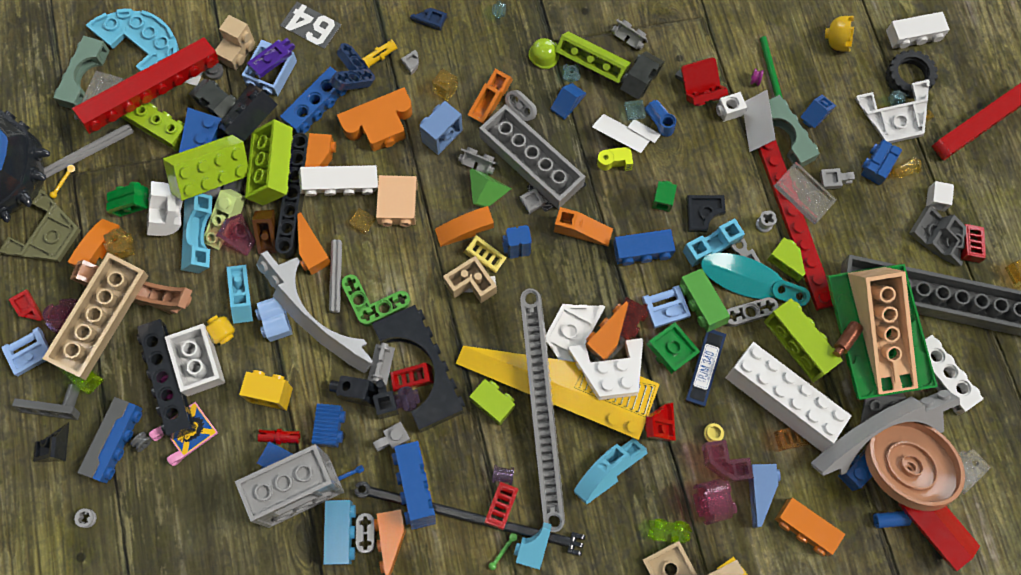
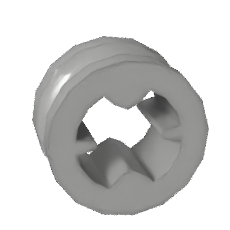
M81 509L76 513L74 520L77 526L89 528L95 524L97 516L93 510ZM84 514L90 515V517L87 518L88 522H82V519H84Z

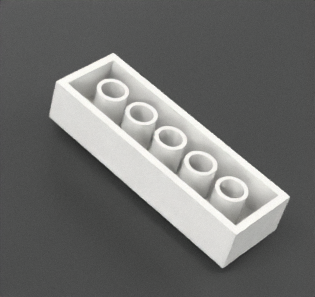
M754 342L742 354L725 377L822 452L835 443L851 417L849 413Z

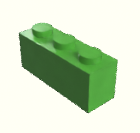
M701 268L681 277L679 286L683 296L686 295L691 311H695L698 316L699 325L702 328L704 327L706 332H710L728 324L730 315L703 269Z

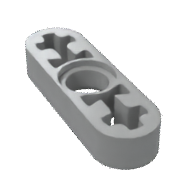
M767 297L729 308L727 310L729 315L730 313L733 316L739 315L741 310V316L737 317L734 320L735 322L729 319L726 325L735 327L766 318L778 308V303L775 299ZM766 303L772 305L770 311L766 308L760 312V308H763ZM746 308H753L755 316L749 317L745 312Z

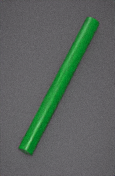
M762 36L759 40L774 96L780 95L782 97L767 37Z

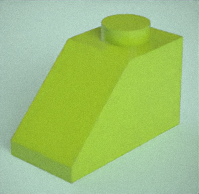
M784 237L767 261L799 282L805 275L801 250L794 241Z

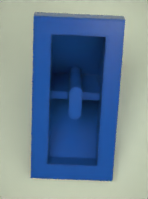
M573 83L566 85L560 90L550 110L565 120L585 97L586 92Z

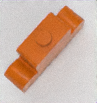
M404 87L337 114L345 136L349 140H358L364 133L372 151H377L384 147H391L396 142L406 138L400 119L410 118L413 110L411 100Z

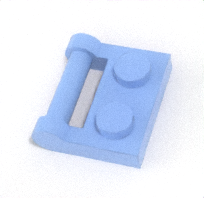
M679 285L672 287L671 290L652 296H642L643 304L646 307L654 329L691 316ZM674 296L677 299L675 301L659 305L656 307H653L652 304Z
M39 327L10 345L5 344L1 347L16 376H20L46 361L42 358L47 352L49 345L43 331ZM35 339L37 340V342L14 354L15 350L23 347L24 345L32 342Z

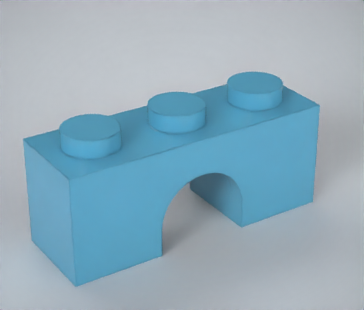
M734 218L719 226L711 235L705 238L702 235L687 243L683 253L693 267L701 263L704 256L711 253H720L731 247V245L739 243L745 233Z

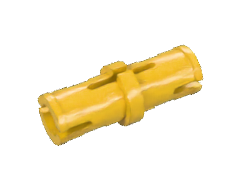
M391 39L381 47L374 48V51L363 57L362 60L369 68L379 60L383 61L385 56L398 48Z

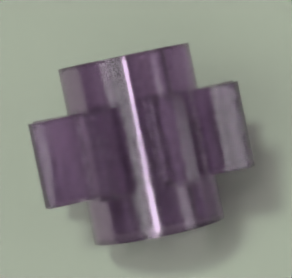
M409 386L400 388L398 394L395 395L397 408L402 407L404 411H412L417 407V403H420L417 389L412 390Z

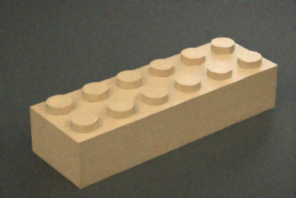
M107 253L42 359L86 380L147 280L148 275L146 272Z

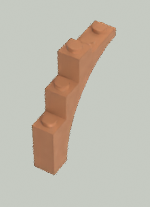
M85 260L78 261L70 279L87 286L99 266ZM145 282L133 302L142 306L150 305L169 314H175L181 309L188 307L192 299L190 296L192 290L185 287H168Z

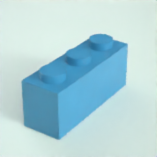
M351 500L325 501L323 565H351L352 560H355V547H352V539H355L356 528L352 526V518L356 517V505H353Z

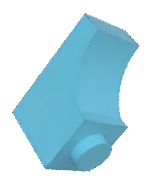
M544 522L537 534L530 538L522 537L521 544L517 543L514 555L517 556L516 563L540 570L552 524Z

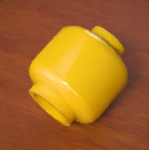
M216 315L207 321L209 325L206 326V330L214 344L219 343L223 345L234 337L235 329L227 317L222 316L218 318Z

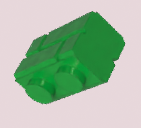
M130 182L128 186H118L115 190L107 192L108 203L106 211L109 214L122 217L147 209L149 203L147 199L149 197L148 187L141 185L139 182Z

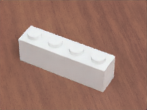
M376 165L300 167V194H305V196H316L317 193L332 196L343 192V195H353L355 192H362L364 195L373 194L378 188Z

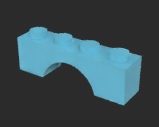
M201 193L184 201L181 270L201 273L209 268L210 249L205 246L204 231L206 223L212 214L211 195Z

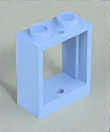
M261 40L251 59L272 44ZM292 52V55L282 62L285 64L273 85L254 78L256 74L248 65L242 73L245 84L248 86L249 83H252L261 88L267 95L273 94L278 96L297 62L295 54Z

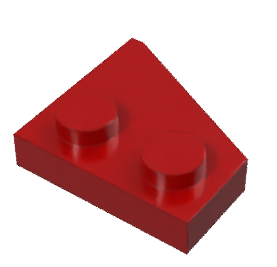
M665 403L646 417L645 431L647 438L669 442L676 441L673 403Z

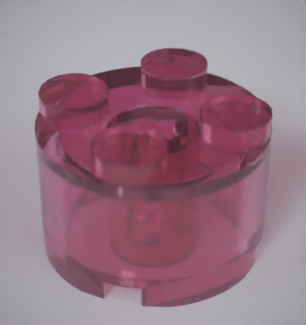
M715 479L694 485L693 489H697V494H693L695 508L699 517L703 516L706 520L703 521L705 525L731 519L733 514L737 513V506L732 501L730 494L731 486L728 481Z

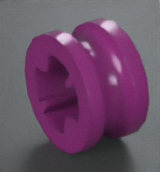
M754 68L750 80L751 85L753 83H756L757 86L760 85L764 70L757 71Z

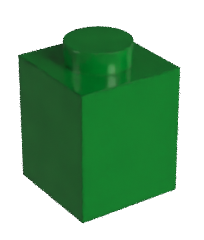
M658 181L652 208L670 212L677 185L670 181Z

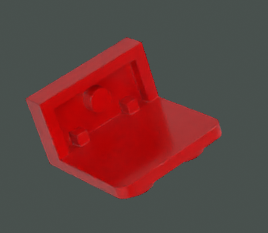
M714 57L681 67L686 99L691 104L701 106L706 104V101H718L723 96L728 95L727 88L720 85L717 62Z

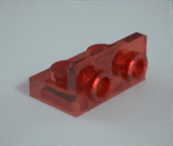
M626 297L623 304L627 301L628 307L620 338L630 340L631 337L635 338L640 330L637 325L640 321L644 322L649 312L646 311L648 304L644 303V305H641Z

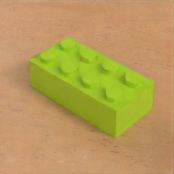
M274 119L252 132L245 193L246 199L264 206L287 195L291 142L293 140L292 127Z
M234 135L163 158L170 191L181 201L247 177L248 173L244 142Z
M792 298L774 310L764 321L813 383L843 361L841 357L833 354L835 348H832L828 343L827 337L817 330L813 320L802 312L800 304L794 302Z

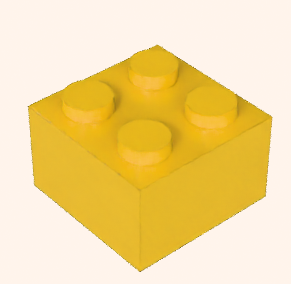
M253 370V373L246 371L239 395L249 403L287 411L293 388L287 380H284L285 377L273 374L270 377L265 376V373L262 371Z

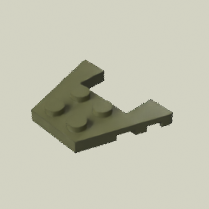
M40 189L38 196L34 198L32 204L47 212L25 245L8 237L0 248V252L4 255L61 262L81 230Z

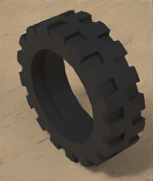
M914 50L902 51L888 65L886 81L889 82L888 86L890 89H894V93H899L904 98L914 99L911 84L901 79L898 73L899 65L907 63L919 67L924 74L925 80L930 81L929 90L936 83L935 81L938 78L936 73L938 70L934 66L935 62L930 60L927 54L924 55L921 51L914 52Z

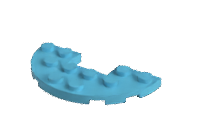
M117 9V12L108 15L104 13L86 24L91 32L112 49L126 37L145 52L147 56L136 65L139 71L179 51L176 38L168 25L159 17L143 10L140 12L133 11L132 9Z

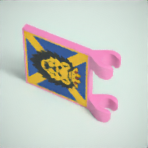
M196 402L189 406L196 431L176 439H171L179 450L167 457V461L172 466H176L187 455L218 434ZM161 426L149 432V436L154 441H158L164 436Z

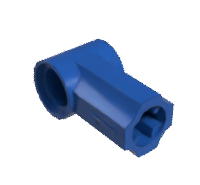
M658 100L650 102L645 107V112L657 125L658 131L662 136H671L676 126L675 116L669 114Z

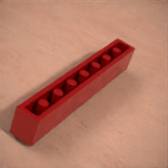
M205 37L72 109L88 134H91L94 131L100 130L103 126L116 121L121 116L134 111L141 105L149 103L152 99L165 94L172 88L183 84L192 77L198 76L201 72L214 67L219 63L217 53Z

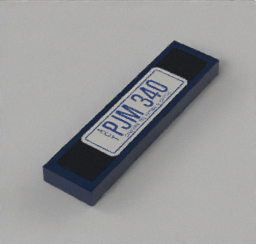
M715 330L705 333L685 399L686 402L705 407L726 334Z

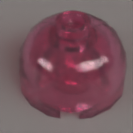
M78 299L59 300L60 304L54 306L52 303L44 309L42 316L49 330L58 334Z

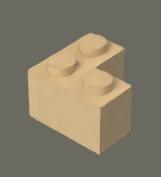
M228 15L219 28L223 40L215 51L220 63L237 70L244 63L247 54L254 49L255 41L248 24Z
M476 256L443 276L444 284L454 298L471 288L480 303L497 293L496 284Z

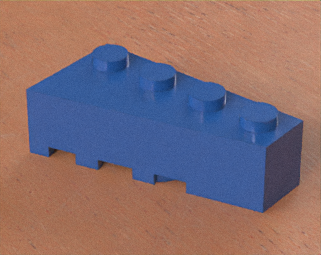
M187 108L179 153L223 138L225 132L218 127L221 124L222 118Z
M415 441L394 446L395 453H392L394 466L398 465L399 472L396 473L398 485L402 484L403 492H400L402 505L406 504L408 510L404 512L406 525L410 524L412 530L435 525V511L432 505L431 494L428 490L419 442Z

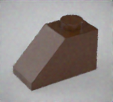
M274 209L255 211L252 224L258 254L266 251L269 254L277 253L275 248L277 224Z

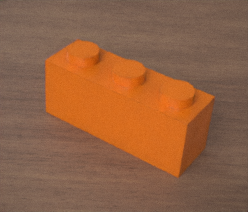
M793 497L786 500L775 518L782 529L795 533L799 541L812 545L814 547L813 550L821 556L833 555L845 536V533Z

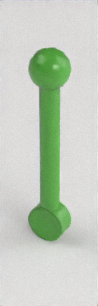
M510 534L506 545L495 560L489 563L488 567L490 570L496 569V564L508 547L517 540L516 534Z

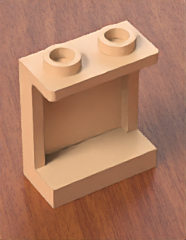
M379 175L376 214L378 224L386 227L392 226V224L402 227L416 225L415 207L416 190L418 187L416 176Z

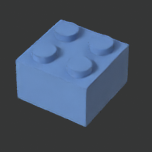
M446 101L441 105H437L433 113L429 117H425L420 123L422 142L437 155L463 131L461 113Z

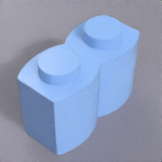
M274 297L257 303L258 309L255 312L258 320H262L263 326L260 329L264 338L267 337L272 342L293 334L285 309Z

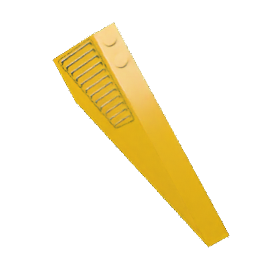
M470 346L462 347L456 364L530 394L526 355ZM548 358L554 405L639 440L646 423V417L649 415L660 384L640 376L637 396L598 400L588 385L583 372L577 368L576 362Z

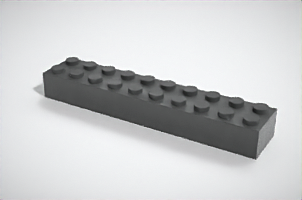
M848 255L842 261L841 273L895 264ZM906 267L919 315L1021 336L1020 290Z

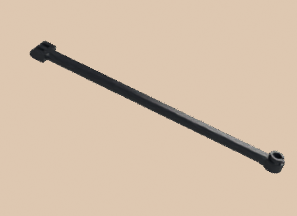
M364 481L358 482L355 485L358 488L360 486L366 487L364 493H360L359 489H354L355 494L359 498L372 497L402 505L401 497L398 493L371 487ZM432 502L435 514L498 529L484 523L485 515ZM507 521L502 531L530 538L537 534L540 529ZM550 532L548 542L568 547L567 553L581 556L582 552L574 549L575 546L583 548L584 544L576 542L577 538L585 540L586 535L572 532L571 537Z

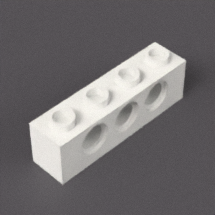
M933 335L927 337L925 341L938 385L935 388L938 392L946 389L960 398V405L952 408L957 415L968 411L983 400L979 389L971 384L967 379L966 373L959 369L955 364L954 358L943 349L941 342L934 338ZM931 354L935 356L936 362L932 360ZM944 370L949 374V378L944 375ZM957 386L961 389V394L957 391Z

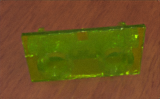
M664 519L649 520L650 528L653 530L649 529L648 538L656 541H667L668 534H671V542H690L692 529L686 522L675 521V523H671Z

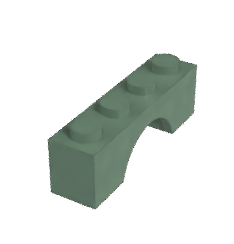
M83 36L81 42L78 43L77 50L70 59L69 66L62 76V81L54 92L53 98L60 106L72 109L87 100L88 96L81 88V79L89 69L103 66L110 51L104 41Z
M780 95L770 99L773 126L782 128L791 138V149L786 156L794 168L798 170L815 161L820 154L818 147L810 140L808 132L802 128L797 116L791 112L787 101Z

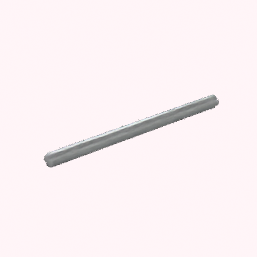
M125 124L44 168L46 178L134 132L129 124Z

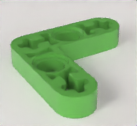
M346 275L342 280V287L359 322L363 326H371L372 323L410 306V296L405 291H398L370 304L355 275ZM348 281L355 282V292H352L350 286H347ZM362 296L364 302L361 305L354 304L355 297ZM402 296L403 299H404V298H407V299H405V303H404V304H401V302H398V301H399V297ZM391 300H393V302L396 303L395 309H393L392 303L390 302ZM382 304L390 306L387 313L379 311V307ZM372 309H376L378 317H376L375 314H373L374 312ZM365 313L371 315L369 321L362 319Z

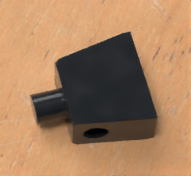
M341 376L339 381L332 380L329 385V391L336 393L342 400L375 408L373 396L378 395L379 392L377 386L370 380Z

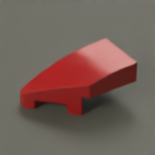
M26 289L8 299L18 316L38 321L44 320L29 290Z

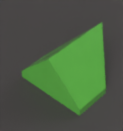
M470 169L474 205L482 208L489 207L512 189L483 172Z

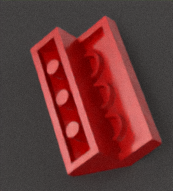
M898 503L953 571L960 570L974 558L980 545L947 506L935 511H922Z

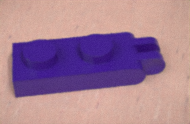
M288 38L282 42L277 40L247 62V65L259 78H262L290 57L295 45L290 43Z

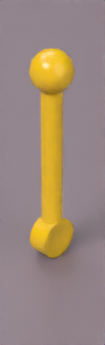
M73 165L67 167V172L55 190L50 192L49 196L51 198L57 197V192L69 174L75 171Z

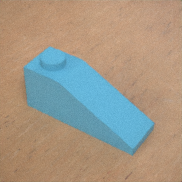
M246 265L226 267L233 324L253 321Z

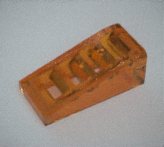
M791 428L774 432L779 452L811 445L805 438L801 442L799 434ZM792 432H794L797 443H794L791 435ZM784 434H787L788 440L790 443L788 445L786 443Z

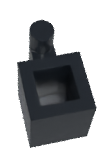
M378 380L376 386L379 394L373 396L377 416L380 419L399 415L393 391L387 392L385 383L382 380Z

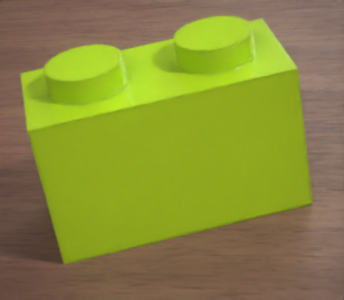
M484 379L469 396L470 401L500 426L515 408V403H513L515 400L508 393H501L498 390L499 386L492 380L488 382Z

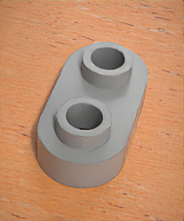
M513 90L507 93L505 97L507 106L522 120L529 121L536 117V106L521 91Z

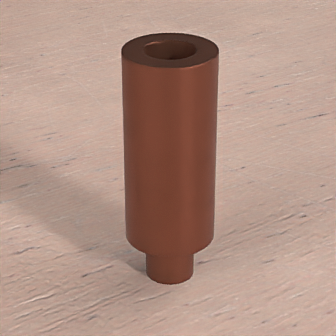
M856 321L849 323L834 345L835 350L833 354L835 356L841 357L842 354L848 353L863 331V326Z

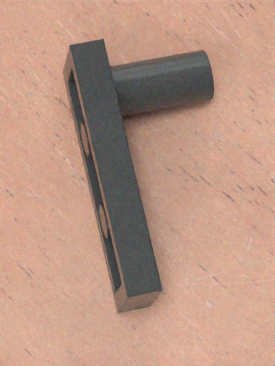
M69 384L62 405L15 398L12 406L20 413L78 420L80 412L75 408V404L81 387L76 384Z

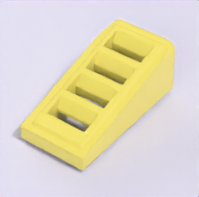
M477 235L463 252L470 258L476 256L483 266L495 273L507 258ZM476 245H478L479 248L476 250V252L473 251V248ZM482 249L486 250L482 256L479 255ZM489 253H491L492 256L487 261L485 258ZM495 257L499 258L495 265L491 264Z

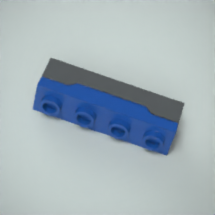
M114 397L77 473L103 483H107L113 477L117 461L123 457V449L132 438V430L135 424L141 419V407Z

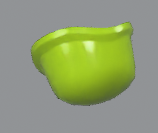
M546 38L536 40L529 50V59L541 69L554 67L560 56L559 53L555 52L557 44Z

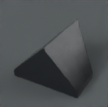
M69 422L45 439L40 440V442H35L33 462L66 461Z

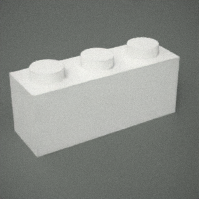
M943 12L892 21L886 32L892 48L900 47L903 49L910 45H923L930 41H941L950 29Z

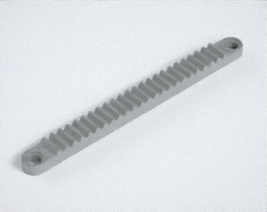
M529 288L522 292L520 301L543 522L549 524L550 516H557L560 519V524L557 527L551 526L550 531L557 532L565 524L546 345L547 340L545 336L546 331L541 295L538 291ZM530 293L536 295V302L534 304L526 302V296Z

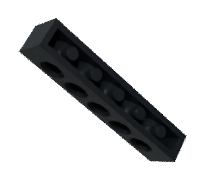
M161 319L138 326L139 334H137V340L144 350L141 352L144 362L148 365L146 373L149 380H152L153 383L151 392L153 397L157 398L158 405H156V410L163 420L161 429L164 435L171 439H176L195 432L196 428L187 396L180 392L165 337L169 336L167 325ZM158 341L156 346L151 347L153 342ZM160 358H163V361L160 364L156 365L157 361ZM168 375V379L161 383L162 377ZM173 393V397L166 401L167 396ZM178 411L177 417L171 419L172 414Z

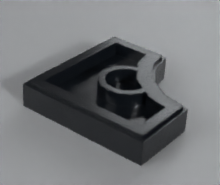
M687 195L688 232H707L710 221L726 213L724 195Z

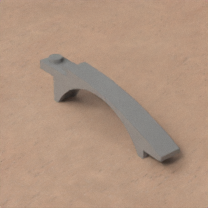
M268 251L261 253L256 266L268 279L270 285L276 289L273 294L276 301L295 322L321 345L359 371L367 372L373 361L362 348L367 344L365 340L343 336L331 331L315 320L303 306L295 283L296 271L300 260L296 257L278 265Z
M946 389L924 397L921 400L911 396L882 410L850 430L811 462V466L823 476L838 469L839 473L843 475L847 473L855 456L871 438L884 429L899 423L920 422L942 433L944 432L943 411L960 405V398Z

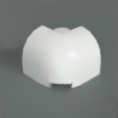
M151 181L148 197L147 235L167 236L173 234L181 226V207L183 201L171 193L168 183Z

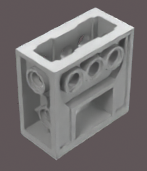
M316 444L235 481L250 521L268 528L344 493L329 456Z

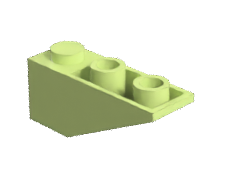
M231 189L220 190L204 234L205 244L220 250L241 214L246 200L245 195Z

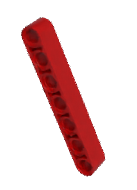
M1021 83L946 134L931 147L944 161L1021 107Z

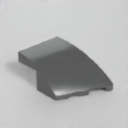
M931 205L925 206L909 234L935 255L955 266H962L963 261L960 260L961 250L964 249L966 226L955 215L942 217Z

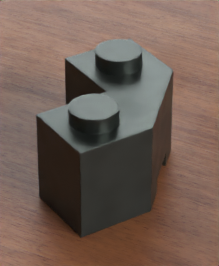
M647 51L639 54L629 73H625L621 80L623 84L620 89L639 100L644 96L651 81L657 77L665 61Z
M203 79L189 93L202 108L208 109L213 116L222 119L237 101L234 96L228 95L220 89L214 80Z

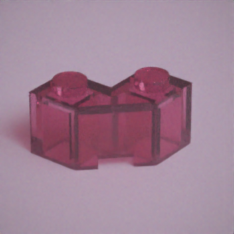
M726 440L706 442L702 445L705 466L727 483L748 481L754 478L750 457L730 460Z

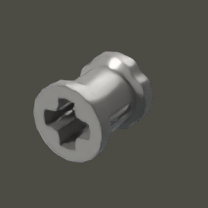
M772 211L762 212L756 221V228L763 233L769 232L777 221L776 214Z

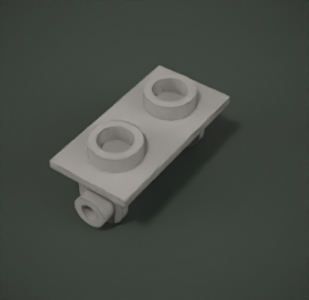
M618 19L616 20L619 25H615L611 30L614 36L623 41L629 36L630 38L626 43L636 50H641L644 47L643 41L648 43L645 37L646 34L640 29L635 31L631 28L632 25L624 19L622 22Z
M467 147V150L461 148L464 151V155L460 154L458 159L461 164L474 168L477 162L476 170L487 175L493 174L495 169L492 167L493 164L498 165L494 161V157L487 154L480 156L477 154V150Z
M387 343L376 344L368 380L372 383L382 380L387 385L395 347H389Z

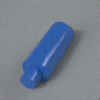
M904 511L875 513L873 515L876 528L910 526L912 522Z

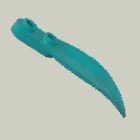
M711 253L704 256L701 260V267L705 274L720 286L734 293L757 299L777 298L786 302L792 298L800 306L806 305L810 300V293L806 288L784 281L771 268L748 257L730 253ZM780 286L784 287V292L782 293L778 292V287ZM797 293L802 294V298L800 300L796 298Z

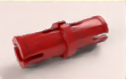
M259 429L258 431L260 433L258 434V442L270 441L276 443V445L300 443V440H298L300 439V431H283L282 429Z

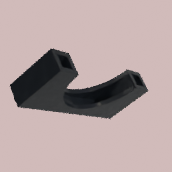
M413 305L374 322L372 325L380 343L403 342L412 344L425 352L434 366L435 380L430 395L421 406L411 411L421 433L463 414L465 403L461 395L457 397L454 391L457 389L453 378H448L446 373L449 371L445 360L441 362L438 356L441 354L437 343H432L431 337H433L430 327H425L423 320L426 319L422 310H417L416 305Z

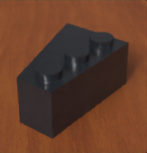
M249 83L228 114L221 120V124L218 127L228 136L234 135L244 142L278 104L261 88Z

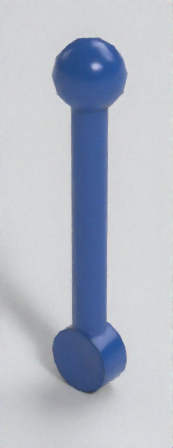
M360 465L354 470L339 476V481L355 473L363 472L364 467Z

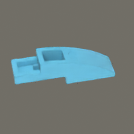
M634 438L622 447L618 444L614 445L586 472L574 489V493L584 503H590L617 483V476L648 454L647 449Z

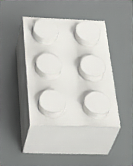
M204 324L165 337L181 393L188 397L225 383L214 343L211 341Z

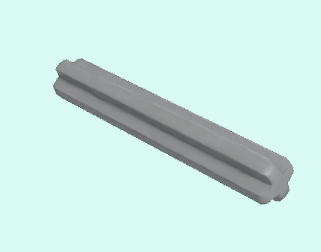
M341 240L331 241L329 311L331 313L340 312Z

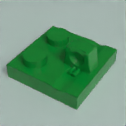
M676 322L646 344L657 356L655 358L659 364L662 363L671 374L700 353L699 349Z

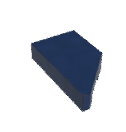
M428 8L422 13L412 14L410 19L411 21L441 31L446 21L447 13Z

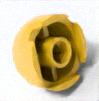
M839 16L831 22L829 28H826L825 39L829 40V45L834 50L850 52L849 47H852L854 27H851V22H854V16Z

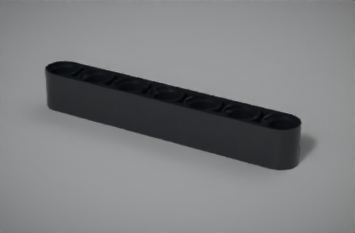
M303 133L295 134L291 142L287 195L282 197L275 248L283 259L293 258L297 248V214L302 213L304 194H300L299 179L294 181L293 178L299 176L300 167H305L308 138ZM302 159L300 163H295L297 160ZM293 193H297L296 197L290 198ZM289 211H295L293 215H287ZM292 228L291 232L284 233L286 229ZM284 246H290L287 251H281Z

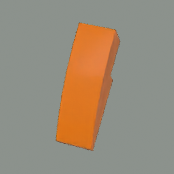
M495 69L488 83L484 84L468 116L484 124L503 98L513 79Z
M486 206L461 215L437 227L435 232L440 247L475 237L476 233L494 228V221L489 207Z
M101 219L81 240L68 263L73 267L81 260L96 264L99 258L103 259L120 226Z

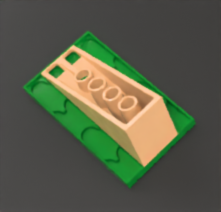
M905 264L826 275L841 335L851 321H856L863 326V331L848 353L845 354L857 399L861 400L938 387Z

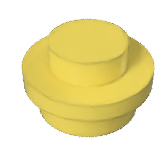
M715 423L707 425L704 429L705 439L713 444L720 442L724 437L723 428Z

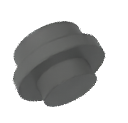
M220 63L205 70L207 77L213 80L220 79L224 72Z

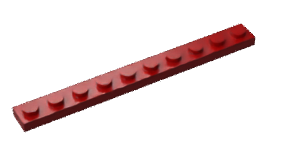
M776 140L757 148L790 240L794 241L801 250L805 269L804 279L815 309L818 311L834 307L823 266Z

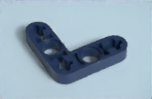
M342 43L337 50V55L349 71L335 72L330 80L331 85L341 91L370 87L375 80L374 74L352 46Z

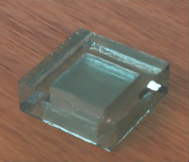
M643 100L625 102L624 107L628 121L646 118Z

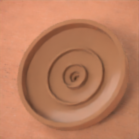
M920 422L899 423L884 429L866 443V462L874 480L890 497L907 507L922 511L939 510L952 503L963 490L965 470L958 452L943 434L927 424Z

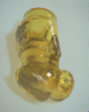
M912 157L908 162L893 166V177L903 178L915 172L919 173L922 169V162Z

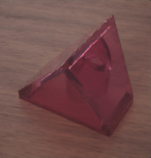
M242 213L225 219L216 234L222 245L245 256H248L256 242Z

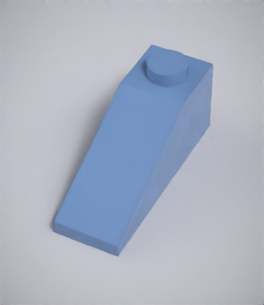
M752 464L748 467L753 528L762 527L778 487L780 471L777 469L776 464Z

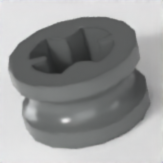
M141 432L131 441L130 445L136 447L137 452H141L149 446L152 439L146 437L147 434L145 432Z

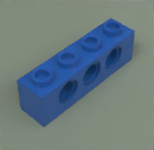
M331 66L280 115L282 122L293 128V133L305 134L308 132L310 126L315 121H318L328 108H331L340 96L347 92V90H337L331 85L330 80L334 73L337 72Z

